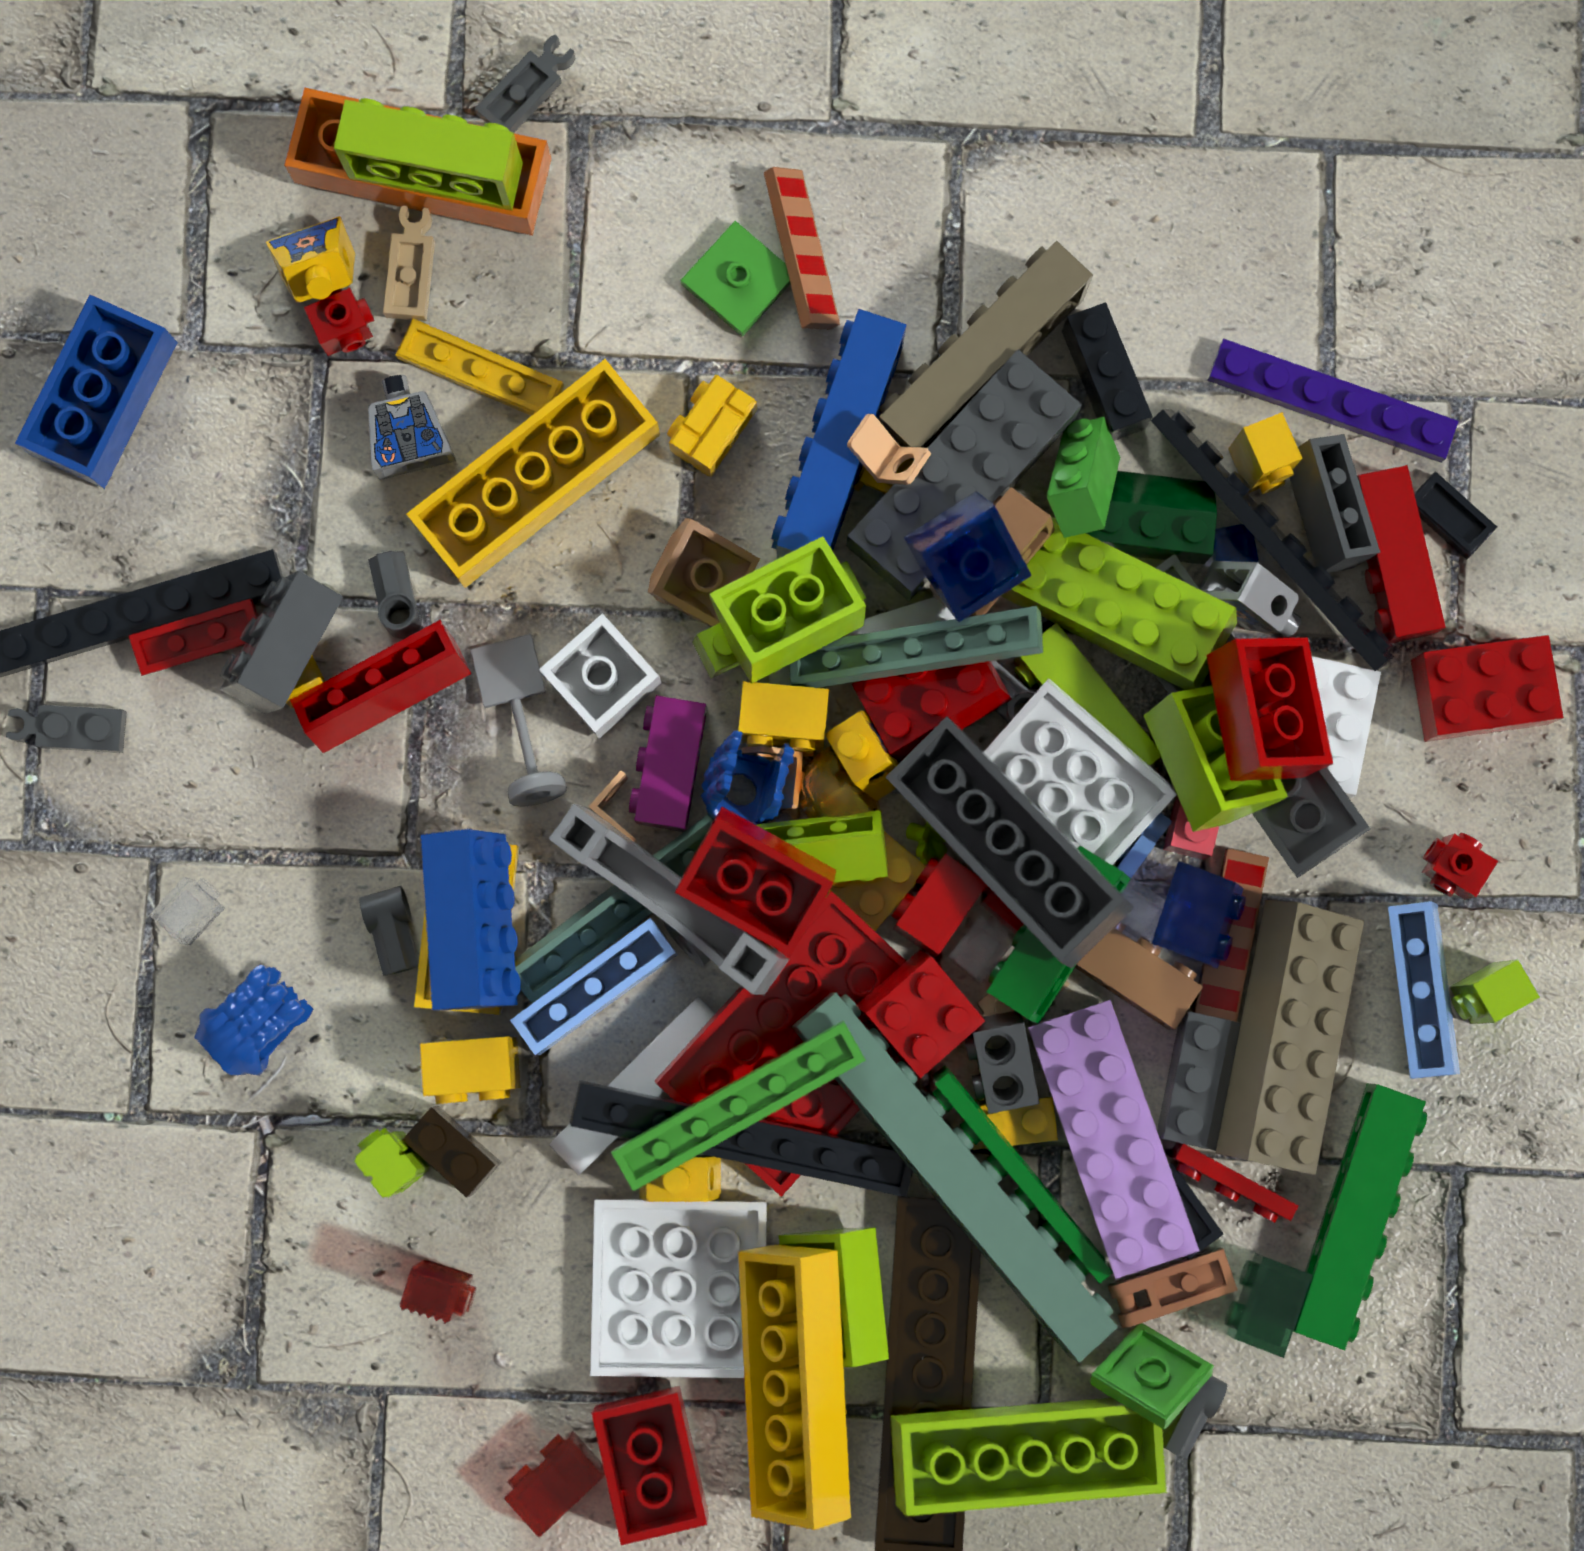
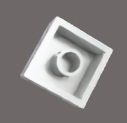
M603 613L539 669L546 681L599 739L662 684L659 675Z

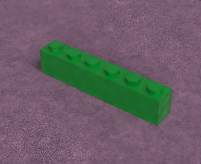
M1366 1084L1286 1328L1342 1350L1346 1349L1348 1342L1352 1343L1355 1340L1360 1327V1318L1356 1317L1361 1300L1366 1301L1373 1287L1374 1278L1370 1275L1374 1260H1379L1382 1257L1387 1244V1235L1383 1234L1388 1217L1392 1219L1395 1216L1400 1204L1401 1196L1396 1192L1401 1177H1407L1413 1164L1414 1153L1410 1152L1414 1137L1421 1135L1427 1121V1112L1423 1111L1426 1101L1379 1084Z

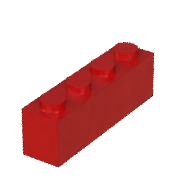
M1408 465L1360 474L1357 477L1380 549L1379 554L1367 560L1368 569L1365 571L1367 589L1370 594H1375L1378 610H1375L1374 613L1376 628L1387 637L1390 643L1435 635L1446 628Z
M438 620L324 681L322 684L296 696L290 702L304 733L322 753H325L472 673L456 641L442 621Z

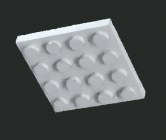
M1049 678L984 751L1077 848L1080 845L1111 865L1116 862L1177 795L1175 788Z
M595 1199L590 1376L744 1378L738 1251L766 1246L767 1201L646 1202L642 1199Z

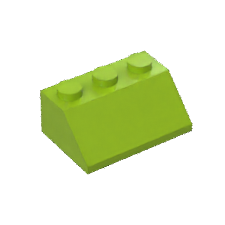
M823 536L709 593L710 600L730 649L751 684L864 626L866 604Z
M1212 685L1171 693L1143 715L1193 832L1226 825L1288 797L1280 779L1230 781Z
M876 1227L841 1228L778 1235L779 1245L838 1250L843 1367L854 1368L889 1359Z

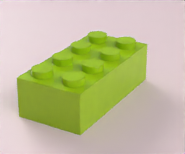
M361 98L359 102L344 101L334 150L349 179L513 210L523 162L514 132H510L505 126L496 123H485L484 126L469 124L465 119L449 114L443 115L442 118L427 116L423 111L409 106L401 107L400 110L386 108L380 102L368 98Z

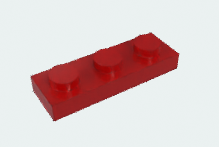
M247 599L129 635L141 676L243 646L246 642L242 641L240 637L245 627L252 618H258L253 599Z
M1176 1142L1169 1155L1170 1158L1179 1162L1176 1170L1198 1182L1202 1175L1217 1183L1214 1191L1234 1202H1237L1240 1196L1255 1203L1252 1209L1254 1213L1273 1223H1276L1278 1217L1291 1221L1299 1207L1186 1144Z

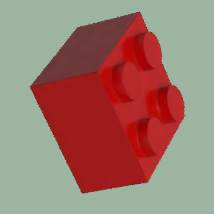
M946 853L939 862L933 857L930 859L915 881L922 886L916 896L913 897L907 893L891 915L897 920L893 930L933 958L941 953L987 886L979 876Z
M918 950L857 1004L862 1015L871 1026L881 1033L898 1058L920 1079L985 1022L984 1018L934 958L921 950Z

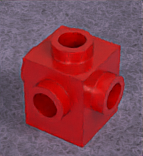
M351 288L332 291L327 298L320 299V301L304 307L317 339L327 356L339 351H355L365 345V340L373 337L368 323L375 321L365 298L356 299Z
M1454 833L1443 837L1442 840L1436 838L1431 843L1423 857L1428 863L1421 873L1431 878L1429 884L1437 891L1451 897L1455 893L1466 900L1478 896L1497 865L1498 860L1481 850L1483 845L1475 838L1465 833H1460L1459 835Z

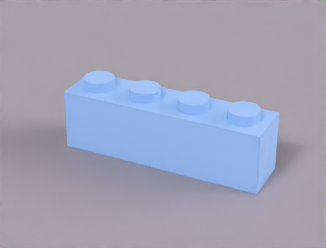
M1430 901L1389 906L1388 912L1410 1079L1460 1074L1438 904Z
M649 918L510 1019V1021L534 1055H541L678 954L656 923Z

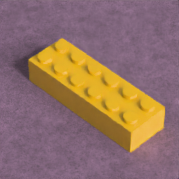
M604 359L411 509L406 515L463 587L466 588L659 437L658 422L609 362Z
M774 1244L738 1251L751 1517L811 1530L850 1519L851 1507L838 1250Z

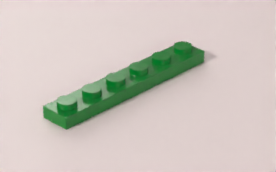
M944 1065L933 1074V1081L937 1086L932 1091L933 1095L947 1112L953 1108L956 1109L965 1120L960 1124V1127L975 1145L981 1141L992 1153L987 1157V1160L1002 1178L1008 1174L1019 1186L1014 1190L1017 1197L1026 1205L1029 1211L1037 1207L1046 1218L1041 1223L1043 1228L1053 1237L1057 1244L1064 1240L1073 1251L1068 1256L1069 1259L1085 1277L1091 1273L1099 1284L1109 1277L1113 1271L1105 1257L948 1067Z

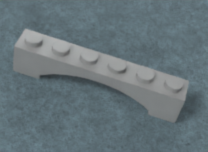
M573 804L550 836L549 840L579 863L589 867L679 932L709 957L721 971L753 995H765L790 960L774 947L676 894L675 891L681 877L590 808Z

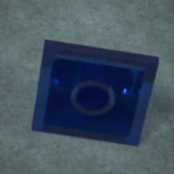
M977 491L904 537L923 574L958 622L1032 576L997 508Z
M1178 861L1151 944L1168 954L1218 969L1220 960L1226 961L1231 951L1233 937L1228 935L1233 920L1238 921L1244 911L1246 896L1242 895L1244 888L1234 881Z

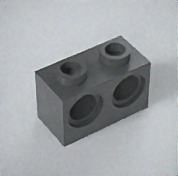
M1011 1011L983 1017L985 1022L964 1040L968 1060L977 1059L979 1074L972 1076L976 1100H985L989 1114L1040 1104L1025 1024L1021 1014ZM1001 1035L1007 1038L1006 1043L999 1049H989L985 1046L987 1040L992 1036ZM1010 1076L1014 1078L1013 1084L1006 1089H997L993 1086L999 1077Z

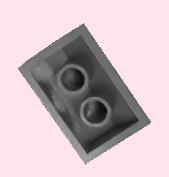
M1190 1011L1186 1012L1177 1028L1157 1127L1160 1139L1216 1151L1241 1023Z

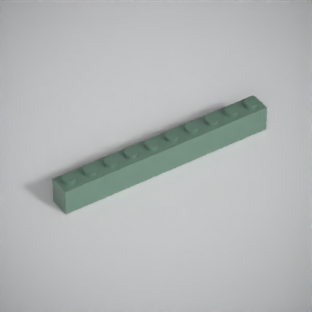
M836 992L829 993L793 1024L791 1028L805 1042L844 1020L866 1061L834 1079L1068 1357L1080 1363L1118 1328L1109 1317L1114 1313L1111 1306L1097 1292L1091 1295L1081 1284L1086 1278L1071 1260L1068 1259L1066 1262H1063L1054 1252L1058 1244L1042 1226L1035 1229L1027 1220L1026 1216L1030 1211L1014 1193L1009 1196L1006 1195L998 1185L1002 1180L1001 1176L989 1162L984 1160L979 1163L969 1151L974 1145L959 1127L952 1130L942 1119L946 1111L931 1094H927L925 1097L914 1085L918 1078L902 1060L896 1064L886 1052L890 1045L881 1033L874 1027L868 1031L857 1018L862 1012L847 994L840 998Z

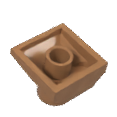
M685 518L671 535L650 577L647 593L653 595L660 603L670 605L712 627L720 622L710 600L709 593L753 572L760 558L695 520Z

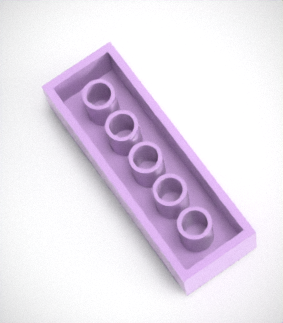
M1111 1000L1028 1027L1115 1279L1199 1252Z

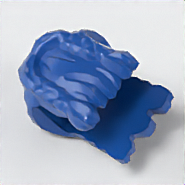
M735 730L716 749L714 757L710 758L709 767L703 774L705 781L701 784L704 791L701 794L702 800L706 805L708 815L713 820L723 806L753 824L768 823L778 816L779 809L782 806V800L784 799L782 791L785 779L789 773L788 766L794 763V749L789 744L784 743L772 762L762 756L741 754L742 750H738L743 732ZM733 775H743L752 781L756 790L753 802L747 805H736L728 800L726 795L730 790Z
M264 965L255 967L248 974L245 981L240 983L235 991L227 996L224 1003L219 1004L216 1009L206 1008L200 1013L195 1039L221 1066L222 1070L229 1075L251 1074L260 1076L267 1068L269 1056L275 1048L289 1035L293 1028L306 1022L314 1010L311 1005L307 1004L305 999L298 1001V995L294 993L293 987H287L285 981L279 983L281 972L276 967L265 968Z

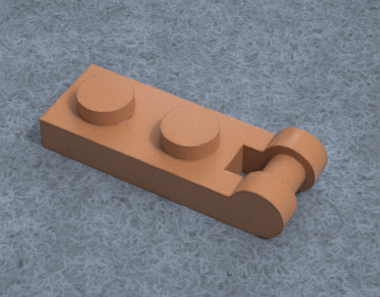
M1221 1247L1196 1255L1190 1260L1185 1259L1108 1285L1111 1298L1117 1299L1121 1311L1117 1316L1122 1328L1135 1326L1238 1291L1226 1254ZM1145 1290L1149 1304L1137 1307L1133 1293Z

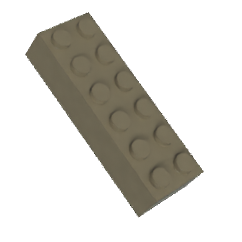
M1058 241L1047 250L1043 246L1040 247L1025 264L1028 269L1018 279L1013 275L1003 283L996 293L999 298L989 308L982 305L972 314L967 321L970 327L960 337L953 334L942 344L938 350L941 356L930 367L924 363L912 374L908 380L911 386L901 396L895 392L881 405L879 412L882 415L878 420L899 446L928 448L1018 349L1028 356L1083 302L1093 274Z
M1265 900L1216 1154L1316 1175L1363 932V920L1300 902Z

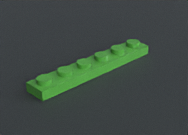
M842 1020L618 1146L611 1153L631 1189L635 1191L863 1063L866 1059L846 1023Z

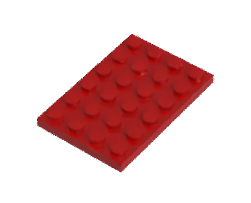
M829 890L792 956L790 957L781 952L790 960L765 995H753L740 986L654 1082L674 1101L693 1105L802 1044L803 1041L791 1026L829 993L836 992L840 998L847 994L857 1005L904 964L906 960L836 894ZM862 1014L857 1017L868 1031L872 1028L871 1024ZM889 1047L886 1052L897 1064L900 1059ZM832 1079L762 1120L837 1136L860 1109L838 1082ZM744 1163L781 1197L801 1176Z

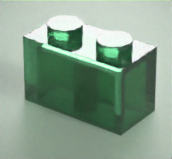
M1255 1253L1253 1261L1247 1260L1242 1268L1239 1284L1243 1285L1239 1300L1238 1302L1233 1300L1228 1308L1225 1317V1325L1229 1327L1227 1335L1235 1340L1284 1358L1313 1275Z

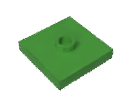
M736 220L681 279L682 286L742 337L791 284L786 263Z
M1141 1323L1132 1329L1091 1374L1090 1384L1165 1430L1212 1376L1214 1365Z

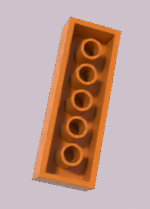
M304 88L284 165L294 183L400 207L407 206L409 209L418 211L428 208L432 214L533 236L552 159L547 140L514 133L523 165L512 211L352 180L346 174L334 150L344 101L359 102V99ZM384 105V107H386V108L397 109V110H400V109H401V108H396V107Z

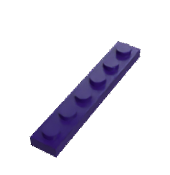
M1224 338L1220 343L1207 380L1440 463L1447 457L1459 422L1458 420Z

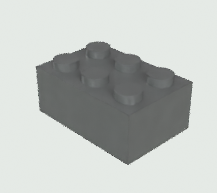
M299 570L287 577L282 576L277 583L272 581L260 601L261 604L265 605L263 612L257 619L252 618L248 622L240 637L246 643L237 656L232 654L220 673V676L225 679L220 690L263 714L283 709L344 596Z

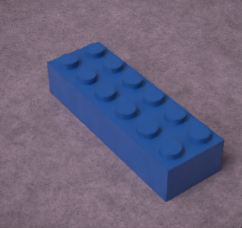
M858 309L854 321L846 320L839 342L841 347L838 356L842 358L841 360L835 358L832 360L826 378V383L828 384L825 394L828 395V398H819L812 422H814L812 432L815 433L814 438L806 436L800 452L799 461L801 462L798 471L802 472L800 478L792 476L785 496V500H787L785 509L788 510L787 516H778L772 533V548L777 550V559L822 536L831 550L834 551L855 490V483L863 466L848 448L847 442L866 414H874L879 419L881 414L879 408L886 400L903 350L907 324L862 309Z

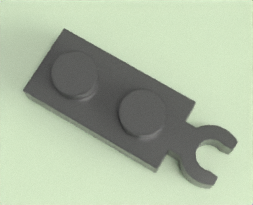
M552 35L544 43V53L538 57L530 50L475 107L476 114L486 123L503 125L510 132L515 133L562 83L561 77L556 72L558 70H566L573 65L576 58L574 50L570 48L565 55L555 56L553 52L559 47L560 41L558 36Z
M39 705L38 717H34L31 713L22 709H11L8 711V716L18 719L22 718L24 721V727L20 732L6 733L7 738L16 742H26L33 738V736H36L35 747L42 749L123 753L127 712L122 709Z

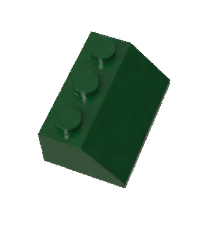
M1117 471L1105 528L1086 534L1130 556L1167 560L1175 554L1180 562L1205 565L1213 555L1217 520L1215 492L1205 481Z

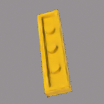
M413 318L395 354L397 359L531 416L558 396L564 387L563 382Z

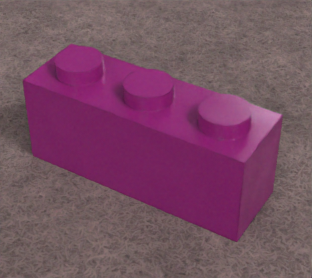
M656 695L654 706L647 705L643 730L650 731L647 747H639L636 762V771L642 772L640 789L632 788L628 811L635 814L634 821L636 824L680 832L687 830L708 710L706 703Z

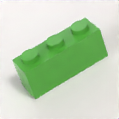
M1104 417L1092 420L1086 418L1076 420L1062 434L1046 497L1064 538L1105 528L1120 455Z

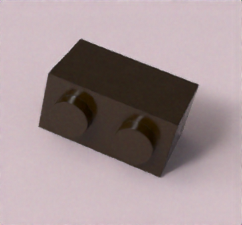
M439 1106L431 1107L402 1139L466 1198L474 1195L502 1163Z

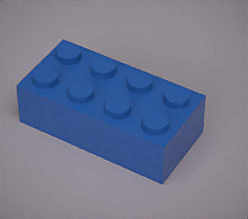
M90 294L15 444L30 456L105 489L178 342L166 328Z
M472 829L422 834L421 848L432 1010H472L518 1005L517 995L520 992L521 981L518 972L515 970L514 952L517 949L518 939L516 931L512 927L511 909L514 906L515 896L513 888L509 884L508 866L511 863L512 853L510 845L506 841V834Z

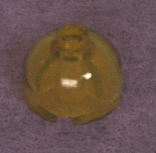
M832 746L817 754L807 764L802 773L801 789L805 799L800 803L809 818H840L880 810L879 802L852 782Z

